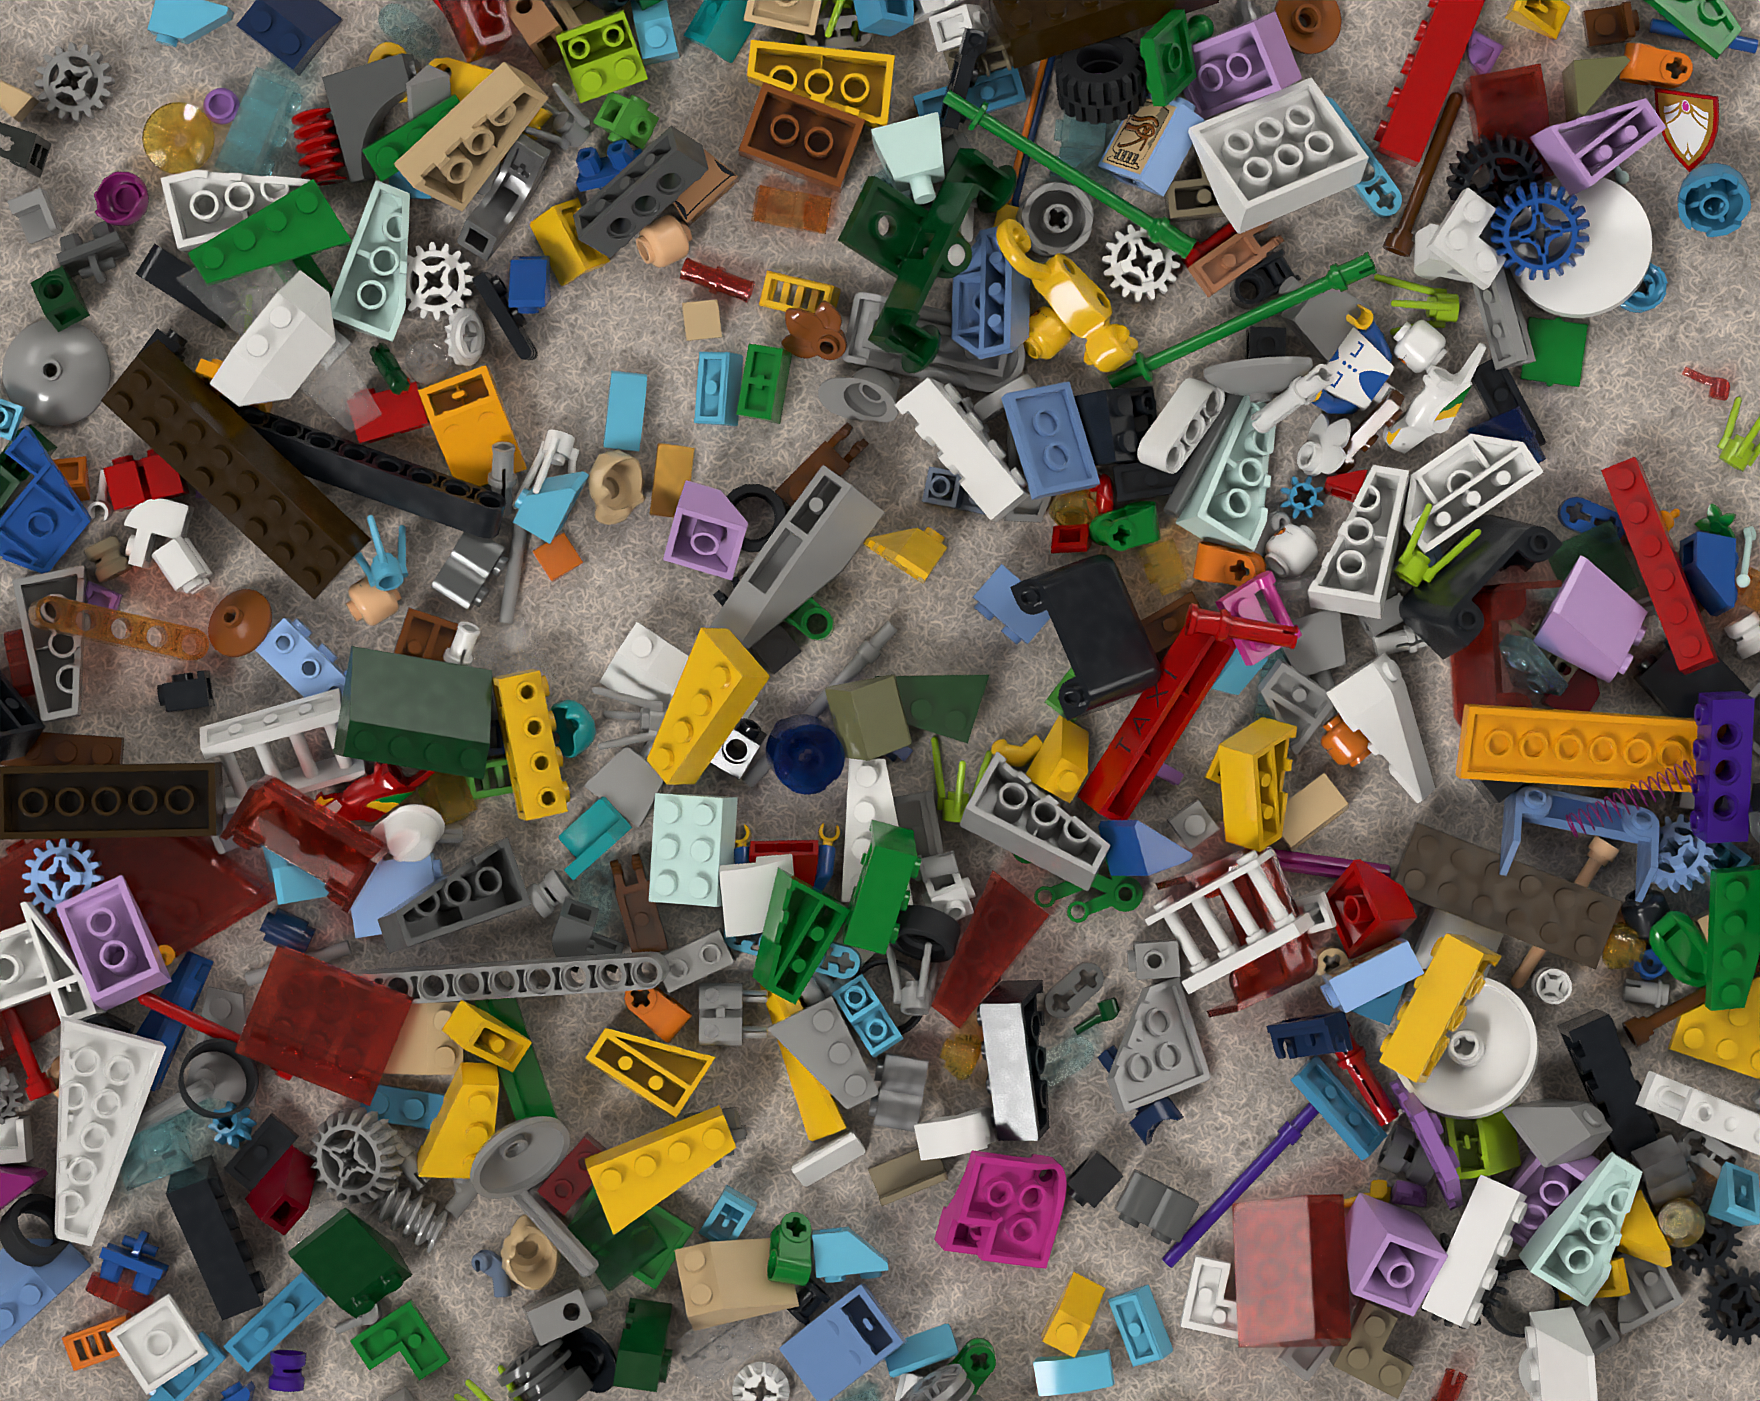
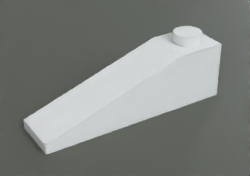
M192 170L160 178L177 249L184 253L190 252L310 181V179L256 176L242 173L209 172L206 170Z
M636 622L616 652L600 683L610 690L651 701H663V706H669L689 655L641 623ZM754 699L742 716V719L750 716L758 701Z
M1385 652L1351 672L1326 692L1346 725L1353 732L1359 729L1368 738L1370 743H1368L1367 748L1374 756L1380 754L1385 757L1389 762L1390 774L1415 802L1419 803L1435 790L1407 687L1401 677V670L1396 662L1391 660Z

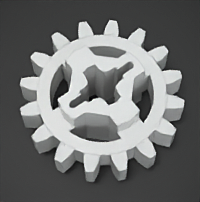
M1132 224L1128 225L1127 235L1125 236L1119 231L1115 232L1114 237L1117 244L1107 242L1105 248L1111 252V256H1103L1101 261L1110 265V268L1103 272L1104 277L1113 276L1114 278L1110 289L1113 290L1118 286L1123 288L1121 298L1123 299L1129 292L1134 293L1135 302L1140 301L1142 294H1146L1150 301L1154 300V291L1156 289L1165 294L1168 289L1164 282L1174 283L1177 279L1170 273L1171 270L1180 268L1179 262L1172 261V257L1177 253L1159 242L1156 243L1159 247L1156 250L1144 246L1142 239L1149 240L1150 237L1147 235V230L1142 227L1140 231H1135ZM1127 243L1129 255L1127 259L1117 263L1118 253ZM1137 251L1142 259L1149 258L1150 260L1145 267V275L1139 266H1132L1136 259ZM1165 262L1162 276L1154 282L1152 272L1155 266ZM1130 275L1138 279L1140 286L1128 283L1122 276Z
M430 242L429 251L425 252L418 245L416 246L417 256L415 258L407 254L409 265L407 266L406 301H412L408 307L411 313L420 308V317L426 320L429 314L433 313L435 320L438 322L441 321L443 312L450 315L455 313L453 308L456 306L460 308L467 307L462 299L464 296L473 297L474 293L467 288V284L474 283L472 281L474 277L465 273L472 268L469 262L459 263L463 256L460 251L450 255V245L445 243L441 251H438L436 244ZM433 258L444 259L439 265L426 266L423 263ZM455 270H457L459 276L457 292L452 288L451 281ZM414 272L419 275V288L415 294L412 288ZM440 274H443L440 278L443 286L440 289L432 287L429 290L428 288L431 285L430 281L427 280L429 276L434 275L438 277ZM444 297L448 301L441 305L427 304L433 298Z

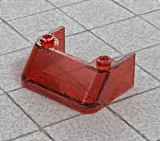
M1562 580L1484 585L1471 599L1482 611L1485 621L1479 635L1467 647L1449 656L1453 718L1458 726L1462 727L1464 704L1533 708L1530 699L1526 695L1519 692L1503 693L1499 620L1515 619L1523 613L1526 607V590L1562 587Z
M268 774L249 787L220 836L226 841L234 836L232 840L237 845L250 851L253 847L262 848L264 846L324 882V888L329 892L327 898L335 904L342 906L341 910L346 913L355 906L389 852L387 844L284 781Z
M1270 846L1261 852L1256 851L1258 855L1269 849L1273 852L1274 855L1262 863L1260 867L1288 914L1292 913L1297 918L1300 916V913L1275 851ZM1244 847L1198 864L1155 884L1157 889L1161 890L1189 882L1193 891L1238 867L1239 865L1236 860L1253 850ZM1248 873L1232 880L1259 928H1264L1267 933L1276 929L1273 925L1276 921ZM1217 888L1204 895L1205 899L1214 898L1218 895L1221 896L1240 946L1242 947L1247 944L1245 938L1248 936L1221 890ZM1307 931L1301 936L1232 971L1229 976V984L1235 998L1207 1010L1209 1018L1239 1012L1311 978L1317 971L1318 958Z

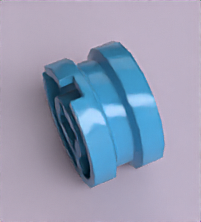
M1650 263L1643 280L1646 285L1645 292H1635L1620 305L1621 308L1633 313H1642L1655 308L1663 301L1667 294L1666 286L1668 282L1665 273L1659 266L1657 267Z

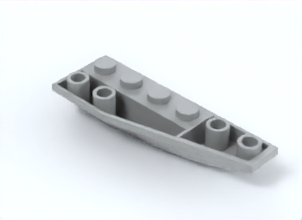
M823 465L760 550L709 628L729 629L747 650L750 649L845 569L885 515V512L851 484Z

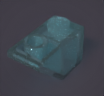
M1064 110L1063 120L1056 119L1053 141H1060L1059 156H1054L1082 172L1102 156L1107 124L1098 123V125L1090 124L1088 121L1082 123L1076 121V117L1067 116ZM1050 170V177H1056V182L1066 184L1069 182Z

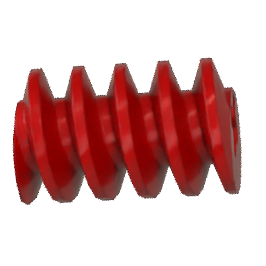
M330 108L306 110L296 114L291 119L293 125L301 127L293 133L294 138L304 141L296 146V152L307 155L298 161V165L301 168L309 169L302 173L300 178L314 179L317 186L333 185L347 181V177L336 175V171L345 167V163L334 161L333 158L342 153V148L331 146V143L339 138L338 134L329 132V128L335 126L334 119L327 118L326 115L331 112Z

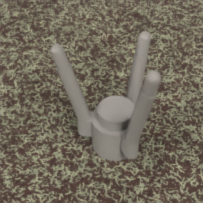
M553 83V90L570 112H560L546 101L542 108L551 111L553 114L552 116L555 119L552 126L556 135L529 126L525 128L524 132L555 143L564 150H567L569 146L573 148L579 147L590 134V119L579 111L558 83Z
M593 687L592 692L595 694L646 707L641 708L640 712L604 711L603 716L606 718L639 720L640 730H646L647 733L601 742L598 744L600 750L655 740L668 709V706H663V701H651L609 689Z
M929 942L925 944L919 981H907L906 987L903 989L901 988L894 949L890 943L886 951L894 989L893 1003L901 1004V1012L907 1015H927L932 1006V995L941 963L932 964L928 979L932 944Z

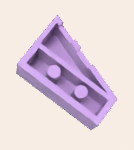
M1647 98L1590 116H1583L1573 121L1549 126L1529 138L1565 187L1568 194L1572 195L1591 187L1667 127Z

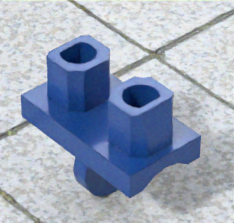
M626 139L614 141L610 144L607 150L608 156L600 158L596 148L593 147L580 149L576 158L579 170L576 185L579 191L582 192L596 188L601 190L643 152L642 149L632 150Z
M143 1230L137 1239L125 1235L121 1245L131 1248L133 1251L108 1243L106 1247H102L99 1258L103 1259L100 1278L118 1283L126 1267L137 1272L131 1289L145 1295H149L158 1281L166 1275L169 1265L142 1255L144 1253L156 1257L159 1247L147 1243L150 1233Z

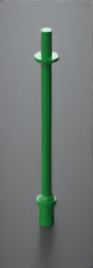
M951 90L945 95L943 103L971 120L967 129L972 131L977 125H980L1147 230V235L1150 237L1149 241L1152 243H1161L1183 259L1192 250L1196 239L1191 238L1169 224L1170 219L1165 216L1162 219L1160 217H1151L986 113L989 104L986 101L978 108Z
M1368 251L1341 265L1337 263L1332 264L1326 276L1146 358L1140 351L1135 353L1137 363L1108 375V381L1113 389L1140 376H1144L1146 381L1151 382L1153 381L1152 371L1330 289L1340 290L1341 292L1348 290V285L1369 275L1376 274L1375 264L1370 259L1371 256Z

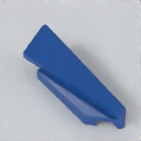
M188 951L173 973L172 981L167 983L159 997L193 1012L214 961ZM152 1009L135 1035L163 1042L166 1046L150 1089L155 1092L162 1086L187 1025Z

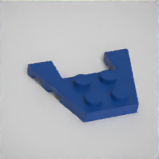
M26 425L4 453L28 470L34 477L0 518V556L3 557V560L43 574L48 573L92 518L37 436Z

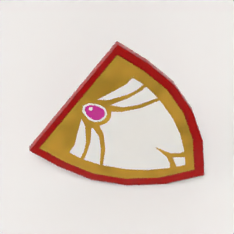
M1655 88L1656 113L1667 127L1662 131L1664 140L1675 158L1691 172L1704 161L1714 145L1719 126V96Z

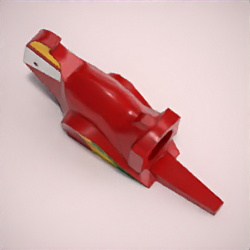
M376 762L373 773L356 779L344 791L323 795V792L320 791L315 798L316 813L325 824L353 820L375 822L413 794L416 788L433 775L435 771L421 770L411 777H405L398 765Z

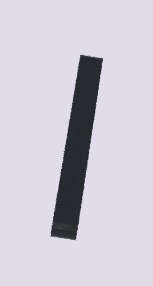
M219 396L304 476L481 538H494L499 535L506 499L497 492L281 416L263 412L249 405L238 407L228 398Z

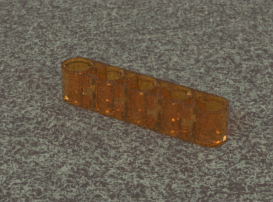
M46 596L36 599L28 610L30 622L41 630L173 660L195 661L204 657L209 649L207 635L197 628L62 597ZM44 603H49L55 608L56 617L51 623L45 622L41 618L40 609ZM80 611L90 615L91 626L87 631L81 630L76 624V616ZM116 619L123 621L127 628L126 634L122 639L116 638L111 631V626ZM151 627L158 629L162 636L161 642L157 647L150 645L147 640V632ZM186 635L193 637L196 642V650L192 655L185 653L182 648V641Z

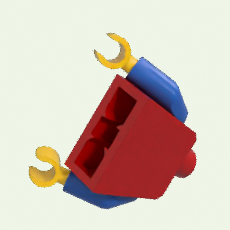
M822 823L818 829V837L822 841V845L819 846V840L750 841L752 837L751 830L744 824L745 837L741 840L735 839L734 862L735 864L756 863V857L792 854L794 876L823 891L833 876L836 848L833 847V843L840 835V828L836 824L835 836L833 838H826L823 835L824 823Z

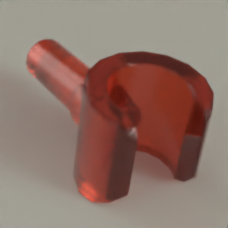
M1685 367L1682 375L1703 385L1710 386L1709 398L1722 401L1728 399L1730 391L1728 380L1706 376L1689 367Z

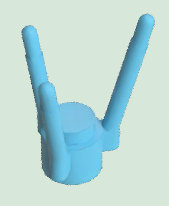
M368 515L367 521L377 555L373 558L371 567L361 552L355 559L367 575L370 587L376 586L377 589L382 591L396 589L403 583V578L409 575L406 567V527L404 525L399 526L397 559L391 553H385L374 516Z

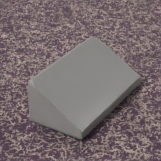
M428 64L406 83L409 120L451 96L450 76L448 73Z

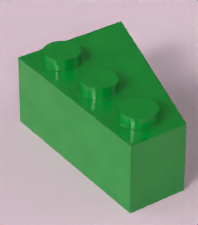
M872 820L869 828L872 839L867 854H862L860 864L863 867L857 886H854L848 906V909L851 911L844 921L842 935L843 944L885 955L889 943L895 944L900 923H897L896 920L899 911L905 912L910 899V890H907L910 878L916 879L921 865V858L917 857L913 830Z
M778 867L752 977L766 990L796 1004L851 910L836 898Z

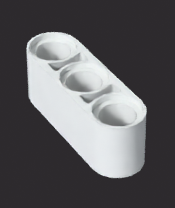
M1189 377L1185 379L1139 443L1137 451L1139 461L1167 473H1176L1220 414L1225 403L1224 391L1195 378Z

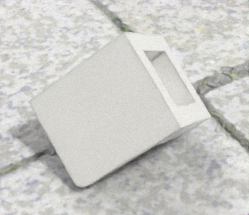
M30 1115L5 1117V1124H0V1164L28 1162L34 1158Z

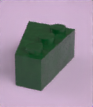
M989 675L896 676L907 724L968 744Z
M630 1298L628 1313H626L625 1318L626 1328H623L618 1349L613 1386L657 1392L659 1384L666 1383L673 1349L666 1348L673 1304Z

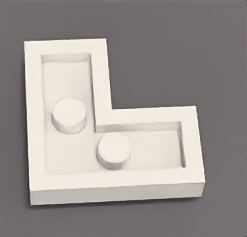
M1466 188L1460 193L1426 248L1480 289L1485 290L1489 288L1506 258L1498 256L1495 249L1479 238L1496 208L1470 188Z
M1194 1255L1180 1327L1251 1342L1258 1305L1224 1298L1231 1266L1230 1262Z

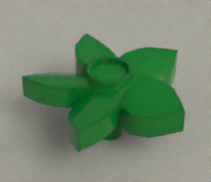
M1711 503L1707 509V517H1703L1695 525L1700 530L1709 531L1708 533L1735 538L1734 532L1728 526L1735 521L1736 514L1726 513L1722 515L1720 508Z

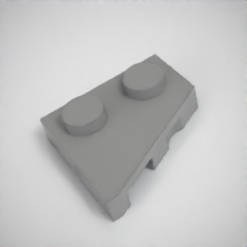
M1278 658L1258 686L1274 719L1297 726L1296 738L1289 739V747L1295 754H1298L1334 706L1326 694L1328 690L1280 658Z
M1622 1252L1616 1253V1258H1624L1630 1289L1629 1294L1617 1297L1618 1329L1622 1335L1684 1303L1666 1268Z

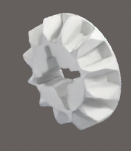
M457 308L456 313L449 315L450 325L445 326L447 339L444 342L449 345L447 353L448 356L453 357L455 364L471 366L482 355L485 344L484 327L481 318L473 309Z
M768 1362L748 1364L739 1371L734 1379L732 1386L733 1400L757 1401L756 1394L745 1388L757 1387L759 1382H761L762 1376H764L766 1389L770 1390L771 1393L777 1394L765 1395L763 1401H788L790 1393L788 1379L783 1371L774 1364Z

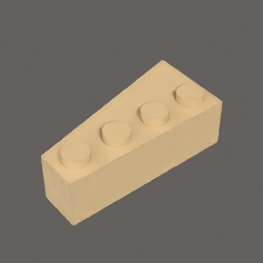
M503 62L402 155L394 165L413 188L463 212L549 97L528 74Z

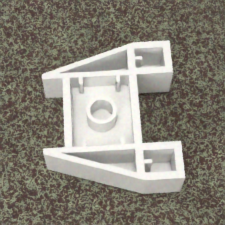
M25 901L20 903L26 923L0 932V1011L51 993L60 1021L61 1016L84 1021L106 1013V1011L93 1003L73 950L38 905L34 906L32 902ZM0 1039V1051H1V1050H4V1047H3L2 1042H1V1039Z

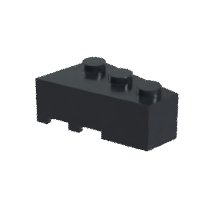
M0 670L1 762L26 756L46 726Z

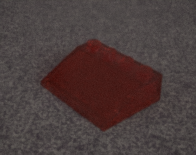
M278 944L234 1052L370 1106L414 998Z
M1343 1194L1301 1195L1232 1204L1238 1348L1347 1346L1351 1340Z

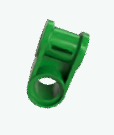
M1138 501L1130 503L1123 508L1096 516L1089 527L1091 540L1097 545L1109 546L1117 551H1125L1129 548L1160 540L1161 535L1156 502Z
M811 597L784 621L789 625L795 626L808 638L814 641H823L832 635L835 623L829 612ZM814 615H823L827 619V628L821 634H813L809 631L808 622Z
M790 1212L786 1214L780 1221V1224L770 1234V1252L767 1266L769 1281L805 1286L809 1280L812 1266L810 1255L812 1228L808 1218L801 1213Z
M978 1337L969 1340L956 1357L947 1364H960L967 1374L966 1379H970L975 1386L972 1395H976L980 1386L996 1366L993 1345L988 1340ZM985 1352V1362L982 1360H978L976 1363L973 1362L972 1354L975 1353L980 1356Z

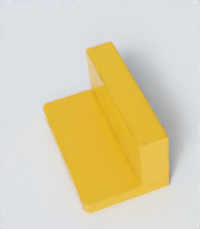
M578 197L552 206L530 222V227L544 255L550 256V266L561 286H565L582 274L601 268L610 262L609 257L578 239L573 217L582 207Z

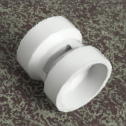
M1756 611L1749 612L1724 627L1728 637L1736 640L1738 645L1737 652L1741 659H1746L1760 651V617Z
M1551 966L1542 967L1533 974L1531 989L1539 1000L1549 1004H1560L1570 996L1572 982L1564 971Z

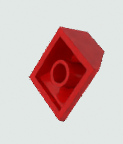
M1361 859L1353 860L1326 893L1337 923L1335 928L1348 959L1357 958L1400 937L1417 918L1413 904L1410 902L1404 887Z

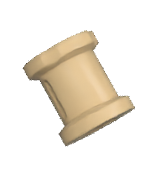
M1334 946L1321 947L1313 957L1315 971L1322 976L1333 970L1329 968L1326 972L1324 971L1326 964L1323 962V959L1326 955L1332 958L1336 954L1335 962L1339 966L1349 962L1345 953Z

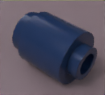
M278 908L275 914L268 911L259 931L265 933L263 941L293 955L295 952L304 955L316 929L308 926V921Z

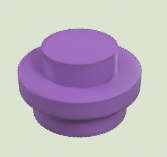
M217 88L207 94L203 108L206 116L212 122L224 125L236 119L240 111V102L231 90Z

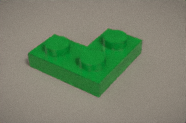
M412 1299L350 1340L369 1371L400 1351L419 1381L451 1359Z

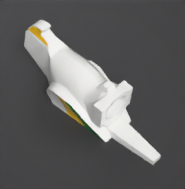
M1479 343L1460 372L1456 374H1451L1446 369L1430 364L1426 371L1428 374L1423 377L1425 386L1413 398L1403 419L1390 429L1385 427L1383 431V438L1391 449L1405 454L1427 437L1435 433H1443L1449 429L1472 386L1471 379L1486 350L1484 344Z

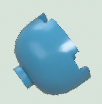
M1708 163L1693 169L1683 179L1678 192L1679 218L1686 228L1691 230L1692 227L1697 231L1706 232L1707 237L1724 236L1739 229L1742 225L1741 221L1747 216L1748 211L1751 210L1750 191L1746 180L1739 171L1726 164Z

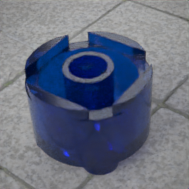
M798 714L777 721L766 743V758L771 770L783 785L795 793L804 795L820 793L827 789L826 787L834 780L836 781L842 773L845 762L844 748L831 728L815 716ZM806 749L811 751V753L804 755V759L799 758L800 754H803Z

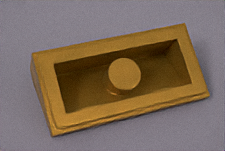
M664 443L657 444L650 506L651 516L674 518L685 481H691L695 448Z

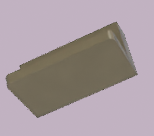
M919 1148L868 1168L879 1195L881 1206L948 1180V1173L942 1159L921 1160Z

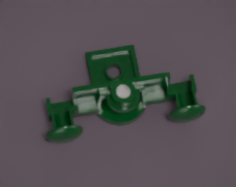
M959 148L929 211L878 177L868 176L838 238L839 242L897 279L868 341L885 352L902 354V368L907 373L921 372L933 362L938 354L941 344L940 332L936 326L930 324L921 328L916 325L920 317L918 313L936 278L949 279L956 277L965 271L971 263V246L958 230L973 199H976L978 195L977 204L979 210L984 213H993L1008 203L1016 189L1017 174L1012 166L1003 165L997 168L993 165L994 161L974 148ZM885 216L889 227L886 234L882 236L878 230V224L880 219Z

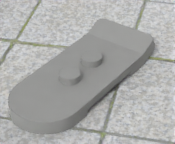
M859 292L854 297L846 333L847 348L842 355V359L847 363L874 367L882 371L923 380L929 377L946 385L950 383L955 387L983 393H993L1014 381L1023 370L1025 363L1023 343L1012 353L979 359L952 340L951 311L923 305L918 313L920 317L916 325L920 328L929 324L936 326L941 335V344L937 356L927 368L918 373H907L902 368V354L885 352L868 341L888 297L866 292Z

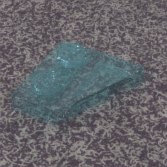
M1506 634L1499 643L1501 654L1514 687L1531 690L1540 695L1547 693L1561 696L1569 686L1531 638Z

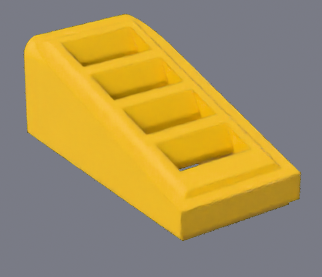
M767 270L759 306L786 312L788 308H797L815 313L821 292H825L823 301H827L837 308L841 289L833 285ZM778 281H781L784 284L778 303L774 302L773 299ZM792 285H797L793 306L787 305ZM809 288L812 289L808 308L804 309L802 306L806 290Z

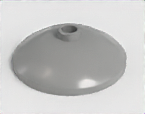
M45 319L23 329L10 343L3 360L2 378L10 401L25 407L24 416L32 421L48 426H66L87 418L102 403L101 399L109 388L111 367L105 347L99 338L88 328L75 323L58 332L50 321ZM50 364H55L57 367V373L53 377H48L46 374V368Z
M1299 356L1231 361L1205 368L1204 378L1210 384L1227 393L1250 396V402L1252 403L1267 402L1272 400L1273 393L1289 388L1290 382L1299 376L1302 378L1307 375L1313 368V361L1311 358Z
M547 1116L527 1117L504 1126L494 1133L476 1154L470 1170L471 1184L479 1195L490 1199L511 1197L534 1187L548 1177L566 1156L570 1146L569 1131L560 1120Z

